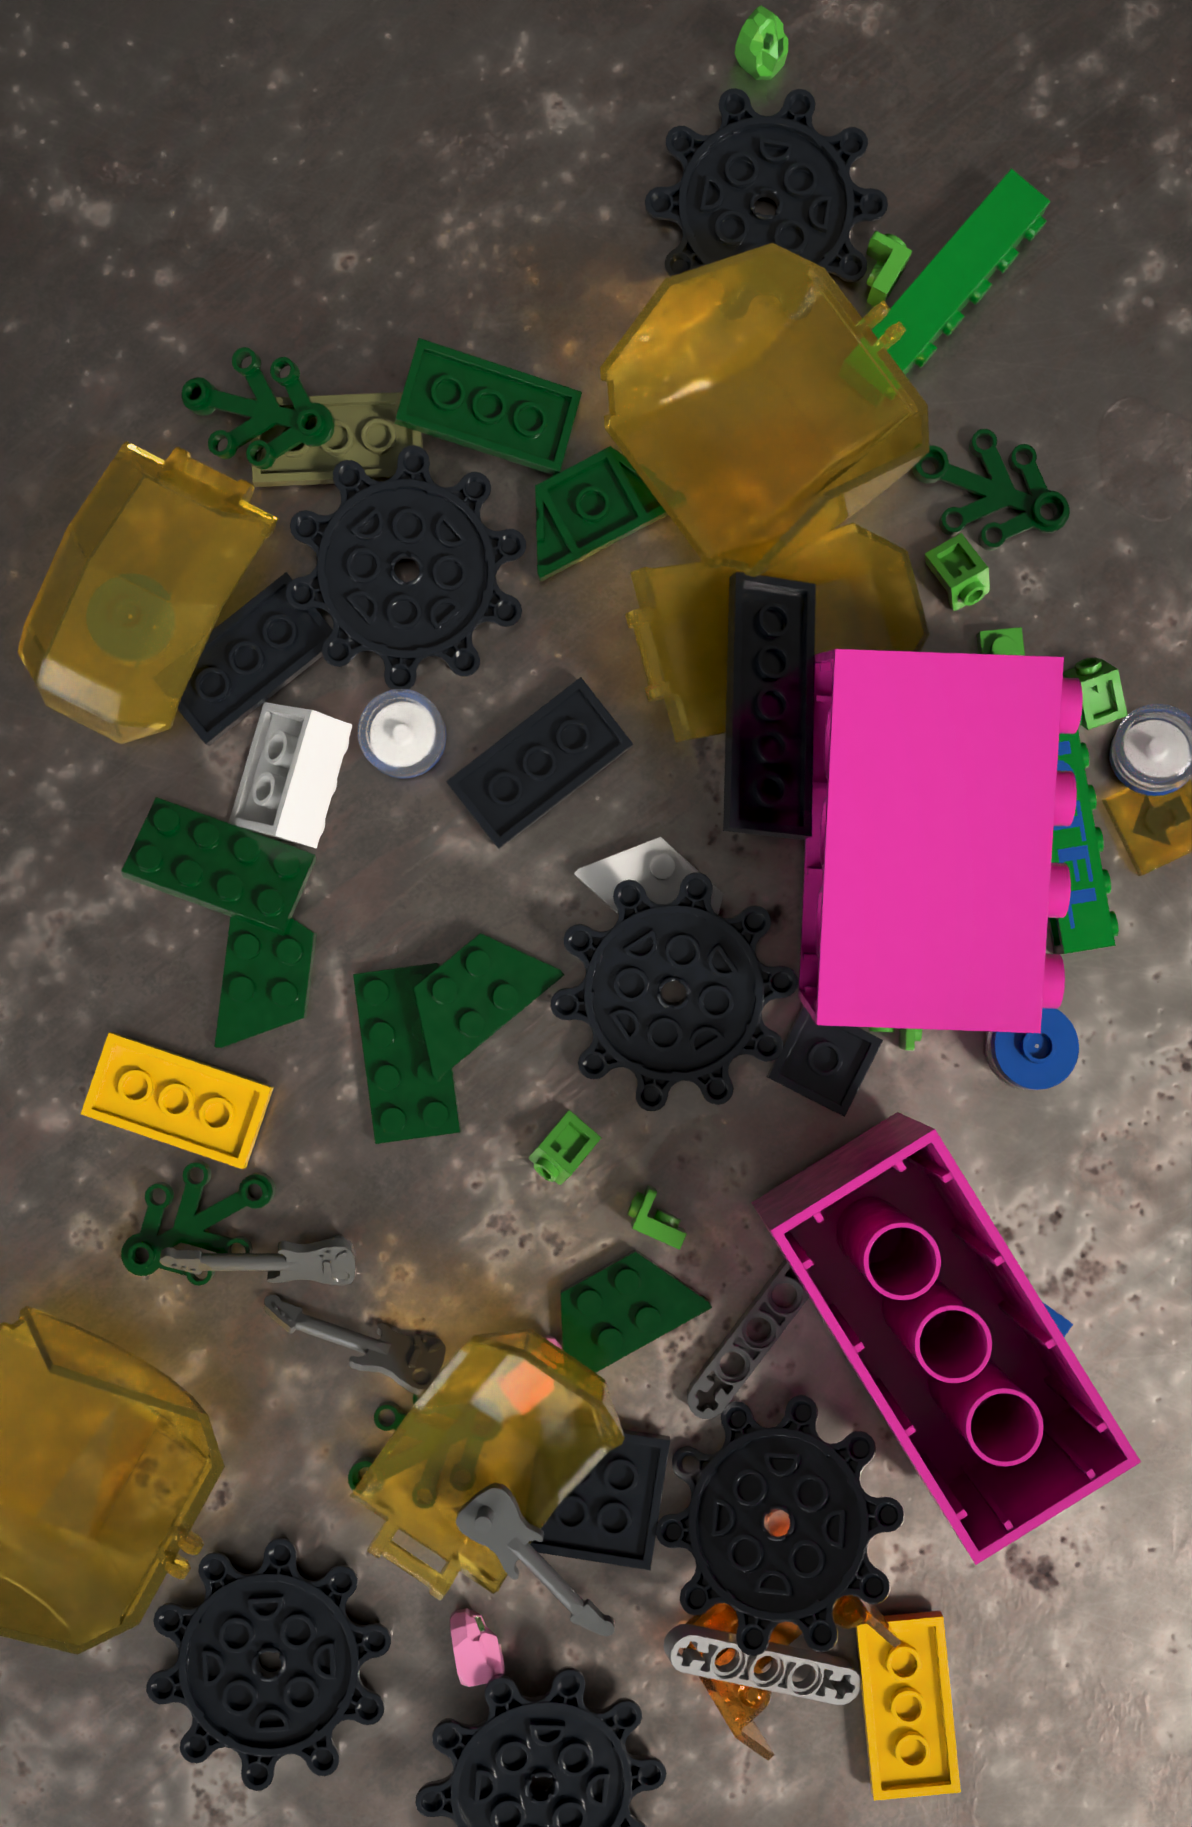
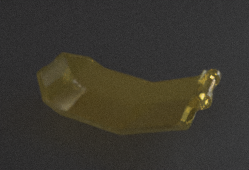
M127 441L124 442L68 525L23 627L18 654L47 707L119 744H125L172 728L180 699L222 608L264 541L274 533L278 521L277 517L249 504L255 489L253 484L244 479L236 481L191 458V453L179 446L172 451L166 460H163Z
M854 522L818 535L727 558L658 568L645 566L630 572L639 609L626 613L625 618L628 628H633L648 682V686L644 689L648 702L665 701L676 743L726 733L729 577L736 571L816 584L815 654L833 649L921 652L930 636L908 551Z
M532 1329L473 1335L461 1346L415 1402L349 1495L355 1501L385 1520L371 1541L367 1552L377 1559L383 1556L430 1588L429 1594L439 1601L444 1598L459 1571L494 1594L499 1591L508 1574L493 1551L470 1539L458 1529L456 1518L461 1507L477 1492L493 1483L504 1484L515 1497L522 1516L530 1524L541 1529L562 1500L610 1450L621 1445L625 1437L606 1380ZM398 1529L446 1561L440 1573L392 1541Z

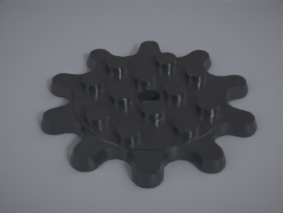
M733 88L725 91L721 95L718 104L722 123L715 133L700 135L686 126H677L668 132L666 148L682 164L683 176L677 184L669 187H655L646 195L645 208L648 214L658 220H669L677 223L683 232L682 242L665 259L667 274L677 281H684L699 272H708L715 275L721 285L717 307L722 316L728 319H737L743 316L753 296L762 292L777 296L782 303L784 312L790 318L800 320L808 317L814 307L811 284L817 275L830 273L846 282H856L864 277L867 271V260L851 244L849 238L850 231L857 223L879 220L887 211L888 201L883 192L878 189L858 187L850 177L851 165L865 154L868 147L866 134L856 127H848L834 136L819 134L812 124V116L816 104L815 99L810 92L804 89L791 91L786 96L781 110L772 116H763L755 112L748 95L743 90ZM767 197L776 203L777 210L774 215L756 213L754 203L760 198Z
M416 445L407 446L402 449L398 456L396 473L391 479L386 481L371 479L365 473L362 466L353 460L340 462L333 471V481L341 495V504L338 510L326 516L307 510L299 511L292 517L290 522L291 534L296 540L314 550L317 563L315 569L310 574L293 579L288 584L286 598L289 604L299 610L321 608L331 615L333 630L322 646V654L328 664L342 667L351 662L355 655L360 652H375L384 662V679L387 686L396 692H406L412 688L416 681L418 664L429 656L442 658L453 673L460 677L473 675L480 665L479 654L472 642L474 629L479 624L485 622H492L503 627L513 626L519 621L522 614V607L518 599L504 593L497 585L496 574L501 565L515 561L524 554L526 540L515 529L493 531L482 523L480 509L491 493L489 479L480 472H471L466 474L455 486L441 487L434 483L430 477V460L427 452ZM401 559L413 560L419 567V575L412 581L404 582L400 580L394 571L396 563Z
M700 872L688 874L681 882L676 899L668 904H657L651 901L643 886L636 880H623L617 884L613 893L614 903L619 914L618 921L613 928L607 931H597L584 924H575L569 927L564 935L566 950L583 962L586 968V975L578 986L563 988L554 993L550 1004L552 1013L561 1020H582L592 1029L593 1041L582 1052L578 1060V1067L582 1075L594 1080L602 1078L614 1068L624 1067L631 1070L635 1074L638 1083L636 1101L646 1111L661 1109L667 1101L671 1087L683 1080L695 1083L700 1088L706 1101L711 1104L720 1105L729 1101L733 1095L734 1088L728 1069L734 1058L747 1054L761 1061L769 1062L777 1059L782 1054L783 1041L778 1033L769 1029L764 1024L762 1011L769 1001L789 997L798 986L797 975L791 968L787 966H766L756 957V944L768 932L771 926V917L768 911L761 906L754 905L745 908L741 913L732 918H724L717 915L711 907L713 885L711 880ZM674 980H678L686 988L685 997L676 1003L666 1001L661 994L663 986Z
M805 1395L793 1397L786 1406L782 1421L777 1426L771 1428L760 1426L755 1421L752 1411L746 1404L738 1401L729 1403L721 1413V1423L725 1431V1442L720 1451L707 1455L693 1447L686 1446L678 1449L673 1455V1471L689 1485L692 1493L691 1502L683 1512L665 1515L656 1525V1536L663 1546L667 1548H685L695 1558V1574L681 1589L680 1604L688 1614L697 1616L706 1613L712 1606L718 1603L730 1605L738 1616V1629L736 1633L738 1647L743 1653L750 1656L760 1655L767 1649L773 1629L783 1622H792L797 1625L803 1632L806 1643L814 1651H829L838 1640V1630L833 1619V1609L839 1598L844 1595H854L869 1604H879L888 1597L890 1592L888 1577L869 1560L868 1545L875 1535L893 1532L900 1528L904 1521L905 1513L902 1505L897 1500L891 1497H872L861 1486V1472L874 1458L876 1443L868 1433L863 1431H854L838 1443L829 1444L824 1442L816 1431L817 1405L811 1398ZM783 1510L789 1514L790 1527L786 1535L776 1537L769 1529V1518L774 1512Z
M276 1538L269 1542L264 1551L262 1566L252 1574H244L237 1571L232 1566L230 1560L220 1552L207 1554L202 1558L198 1569L199 1576L206 1589L203 1602L193 1608L184 1607L176 1603H165L158 1608L153 1619L157 1632L175 1642L178 1647L179 1656L174 1666L157 1671L149 1678L146 1692L154 1703H181L190 1710L192 1725L180 1741L181 1755L188 1762L197 1764L205 1761L218 1748H231L241 1758V1778L244 1785L254 1791L264 1790L271 1784L276 1762L287 1754L300 1756L306 1762L309 1769L318 1776L331 1775L337 1769L340 1762V1755L332 1738L335 1726L345 1720H353L363 1725H373L380 1721L385 1709L381 1696L362 1684L359 1671L364 1662L380 1657L389 1650L391 1634L384 1625L379 1623L358 1625L347 1617L345 1611L346 1602L357 1588V1574L347 1565H338L333 1567L320 1580L312 1581L305 1579L297 1571L296 1548L289 1539ZM264 1652H278L280 1654L281 1668L273 1672L266 1671L259 1663V1655Z
M571 1666L561 1668L556 1673L550 1690L537 1697L522 1695L518 1691L513 1679L505 1674H497L489 1680L485 1687L484 1694L489 1706V1714L483 1721L469 1725L452 1718H445L434 1728L432 1743L439 1752L451 1759L453 1771L443 1779L425 1783L416 1795L415 1804L420 1814L426 1817H448L456 1823L457 1827H647L642 1821L631 1815L629 1811L630 1802L638 1793L651 1791L663 1785L667 1773L665 1765L655 1756L632 1755L626 1750L625 1743L627 1737L639 1726L642 1720L641 1708L632 1699L627 1697L620 1698L603 1709H592L585 1706L583 1702L585 1690L584 1676L579 1670ZM533 1776L535 1778H553L552 1785L545 1791H535L530 1788Z

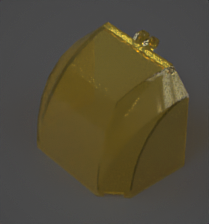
M774 243L665 278L600 367L601 381H607L610 414L604 416L607 433L707 567L716 569L721 566L743 570L745 575L756 577L787 560L842 524L905 475L929 452L928 405L887 352V349L895 344L906 331L904 326L899 321L891 325L878 339L871 329L880 323L890 311L889 306L884 300L862 318L825 268Z
M25 1306L20 1310L19 1320L13 1324L5 1322L0 1324V1636L78 1655L139 1625L167 1573L178 1580L186 1578L191 1567L188 1560L179 1555L178 1552L181 1548L188 1554L198 1555L204 1546L202 1538L194 1533L191 1528L225 1465L208 1414L197 1400L171 1377L142 1358L103 1337L43 1311Z

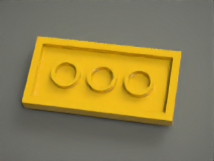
M109 1032L81 1115L240 1169H245L274 1086L115 1032Z
M941 1611L854 1619L870 1784L874 1801L960 1793L944 1618Z

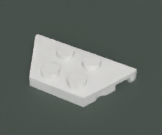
M659 837L579 868L574 875L618 914L613 893L615 887L621 881L628 879L636 880L643 886L651 901L657 904H668L676 899L682 880L688 874L699 871L664 839ZM713 885L711 907L718 915L724 894Z

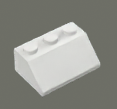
M264 702L229 824L317 848L319 838L325 828V818L331 797L337 787V777L342 759L349 746V735L352 725L311 709Z

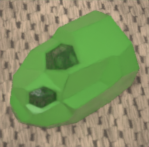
M762 5L757 7L745 21L737 38L734 52L739 66L756 80H772L784 66L788 54V37L784 33L783 23L777 15Z

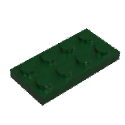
M418 338L394 424L551 475H556L560 473L582 392Z
M156 797L121 873L123 878L284 936L315 865L316 855Z
M439 963L353 974L375 1144L461 1132L453 1068L438 1080H435L431 1075L427 1048L420 1026V1016L412 990L416 984L440 966Z

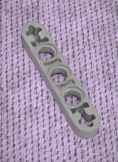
M691 1624L675 1626L668 1632L664 1640L665 1654L675 1669L682 1673L834 1705L850 1703L856 1698L861 1688L860 1676L850 1663L844 1658L770 1642L762 1654L750 1656L743 1653L738 1647L736 1634ZM690 1642H692L696 1650L687 1648ZM679 1648H686L682 1655H680ZM725 1648L735 1649V1655L728 1664H715V1658L721 1650ZM765 1656L773 1657V1664L769 1670L761 1674L754 1673V1666L760 1658ZM804 1664L811 1665L808 1677L799 1682L792 1681L795 1669ZM829 1680L837 1681L834 1687Z

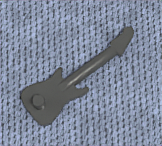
M340 1235L310 1244L281 1241L278 1243V1253H202L201 1250H176L168 1247L162 1249L160 1254V1263L162 1265L200 1275L202 1271H268V1283H283L299 1279L339 1286L351 1284L355 1278L356 1253L351 1241Z
M269 1295L264 1300L265 1312L290 1334L294 1333L295 1330H299L366 1354L360 1357L351 1356L349 1358V1366L353 1369L385 1374L400 1386L416 1395H427L432 1391L443 1367L446 1347L436 1337L403 1335L380 1323L377 1325V1334L381 1336L378 1340L303 1314L302 1308L281 1301L277 1295Z
M493 1483L477 1492L461 1507L456 1518L458 1529L470 1539L493 1551L510 1578L513 1580L518 1579L519 1570L516 1562L520 1559L571 1612V1622L602 1636H610L614 1633V1618L610 1615H604L590 1599L584 1601L528 1543L534 1540L542 1542L544 1532L530 1524L522 1516L515 1497L504 1484Z

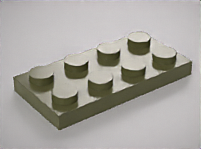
M403 392L309 396L312 403H320L331 411L335 421L333 436L327 443L317 447H310L303 443L299 444L278 457L268 469L263 470L252 465V483L255 487L335 484L333 481V471L335 466L344 460H353L359 463L371 479L386 481L391 479L396 473L397 460L402 449L412 445L423 448L422 433L394 424ZM276 397L281 407L295 410L290 397ZM317 417L309 420L306 427L307 430H311L316 426ZM275 425L251 440V443L256 440L269 443L289 428ZM265 448L260 449L257 452V461H261L265 458Z

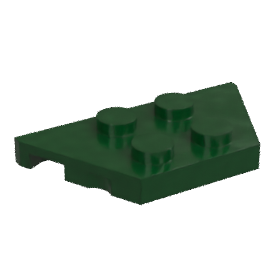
M611 446L535 485L537 574L539 580L542 582L684 507L685 501L683 497L677 492L672 493L654 480V476L643 468L632 465L628 462L627 457Z
M230 916L214 1047H227L236 1042L307 1017L316 932L291 918L283 936Z
M480 933L412 988L433 1078L435 1080L440 1079L561 979L564 973L560 969Z
M636 1249L566 1287L560 1293L564 1384L567 1389L708 1311L712 1308L709 1300L680 1282V1279L654 1264L651 1259Z

